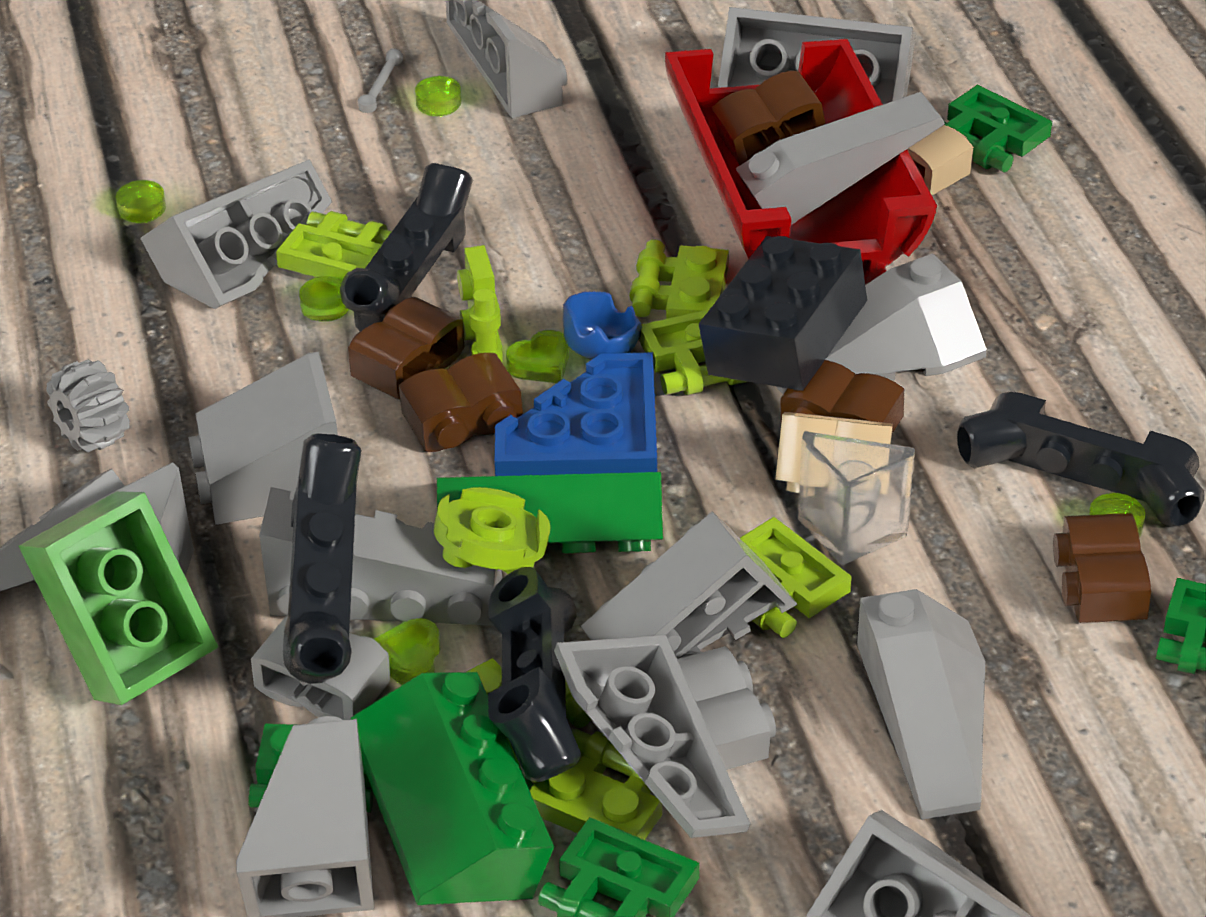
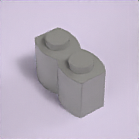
M288 614L251 658L255 688L283 704L305 707L317 717L333 716L343 720H350L352 716L373 704L390 681L389 653L374 639L350 633L349 640L352 654L350 663L342 674L317 684L299 681L289 673L283 660L284 627Z
M725 646L677 659L726 770L767 759L769 756L770 738L776 735L775 720L768 704H760L753 694L752 678L745 662H737L731 651Z

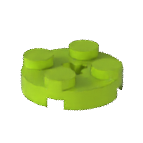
M476 487L462 489L461 498L449 502V495L442 498L438 505L433 529L437 541L444 547L442 556L447 563L460 568L476 565L502 570L509 574L522 567L533 568L534 563L543 557L550 534L549 520L540 509L538 510L537 518L532 513L524 510L526 500L513 493L492 488Z

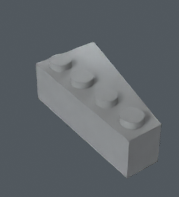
M270 487L259 536L270 616H286L288 614L293 527H291L293 500L289 499L291 491ZM378 510L375 511L374 518L355 514L350 619L494 626L489 620V599L495 586L502 580V570L476 565L460 568L447 563L442 556L444 547L437 541L434 535V523L427 522L423 528L406 525L397 519V514Z

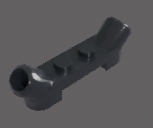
M431 163L426 166L418 197L365 268H356L345 275L340 287L341 300L348 309L354 312L355 326L359 331H363L374 323L383 322L385 315L392 307L412 297L444 250L454 253L463 241L466 234L464 211L473 182L469 172L438 163Z
M1011 391L1002 393L995 398L989 411L965 416L957 431L958 450L963 460L974 469L1008 460L1146 502L1159 521L1166 527H1177L1190 523L1197 517L1204 502V490L1194 478L1199 468L1197 453L1186 442L1168 435L1150 431L1144 444L1044 415L1046 400Z
M317 433L304 440L297 487L292 501L291 527H293L288 617L284 627L283 660L285 667L292 676L299 681L309 684L323 683L342 674L349 665L352 654L349 640L356 487L362 450L352 438L334 434Z
M522 567L506 575L495 586L489 599V620L502 634V686L488 693V715L490 720L510 741L525 779L532 782H542L571 769L578 764L581 757V751L566 719L565 677L554 652L556 644L564 642V634L572 629L577 613L576 606L568 593L560 588L548 587L536 569Z

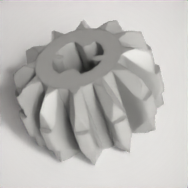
M89 359L80 363L75 361L63 366L61 371L52 374L51 381L47 383L46 389L50 397L47 405L53 412V422H56L61 429V436L64 439H69L73 448L77 451L83 449L86 452L95 449L101 450L114 444L115 440L124 437V431L130 428V420L126 414L129 411V406L122 396L124 390L119 388L116 383L115 374L107 372L103 363L99 360L92 362Z

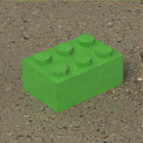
M116 491L19 545L22 555L94 700L123 705L218 648L217 642L145 492Z

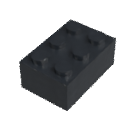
M766 236L699 322L708 375L803 391L868 301L860 249L841 247L833 243L820 244L792 240L785 236Z

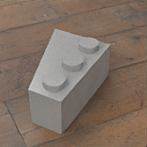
M712 511L698 524L692 526L680 540L656 561L647 565L641 574L616 596L605 602L581 627L590 640L666 635L676 658L679 659L701 653L700 650L728 633L737 640L751 631L747 624L749 621L775 606L783 613L796 606L797 603L767 565Z

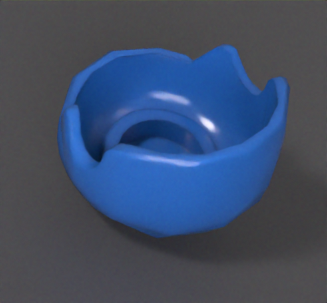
M584 291L569 296L563 304L565 341L568 347L585 358L593 359L601 353H630L641 337L642 324L635 316L634 308L629 306L625 312L618 311L614 306L610 293Z

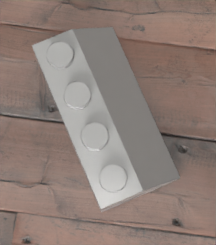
M729 7L718 88L760 85L768 78L779 73L798 71L802 42L848 39L882 104H886L906 97L915 44L913 27Z

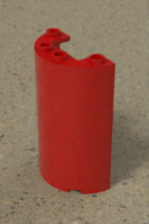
M848 39L802 42L798 71L821 102L826 124L883 105ZM712 49L665 52V67L671 88L748 259L766 236H785L792 240L820 244L833 243L841 247L860 249L866 285L887 271L886 267L903 253L909 257L917 249L932 225L937 204L907 149L791 225L792 218L786 207L765 209L759 207L736 171V168L740 165L718 134L712 112V107L722 98L737 91L756 89L759 85L710 88L714 56Z

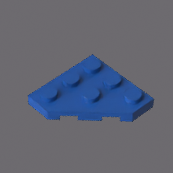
M653 352L601 353L586 363L585 373L571 382L562 379L534 398V407L522 416L515 418L510 415L495 425V476L657 472Z

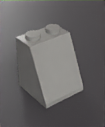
M319 352L308 353L195 413L199 435L188 438L194 469L201 467L205 469V471L195 472L201 505L212 504L215 525L263 517L270 487L291 491L289 499L293 500L297 487L304 440L317 433L338 435L336 418Z
M324 716L313 719L308 724L293 725L236 860L237 876L247 917H306L374 910L364 773L357 719L343 720L338 717Z

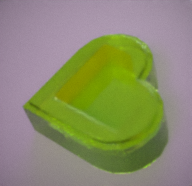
M556 330L539 331L530 340L515 342L506 350L507 371L513 377L549 383H558L563 379L569 359V347L563 333Z
M423 618L411 619L374 638L389 653L390 676L400 685L407 683L421 673H435L434 658L440 652V633L437 625L432 621Z

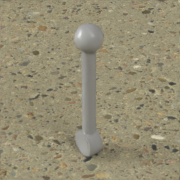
M396 48L390 49L386 53L385 58L387 62L369 93L358 99V106L361 112L371 113L377 109L376 97L394 66H398L403 61V54L400 50Z

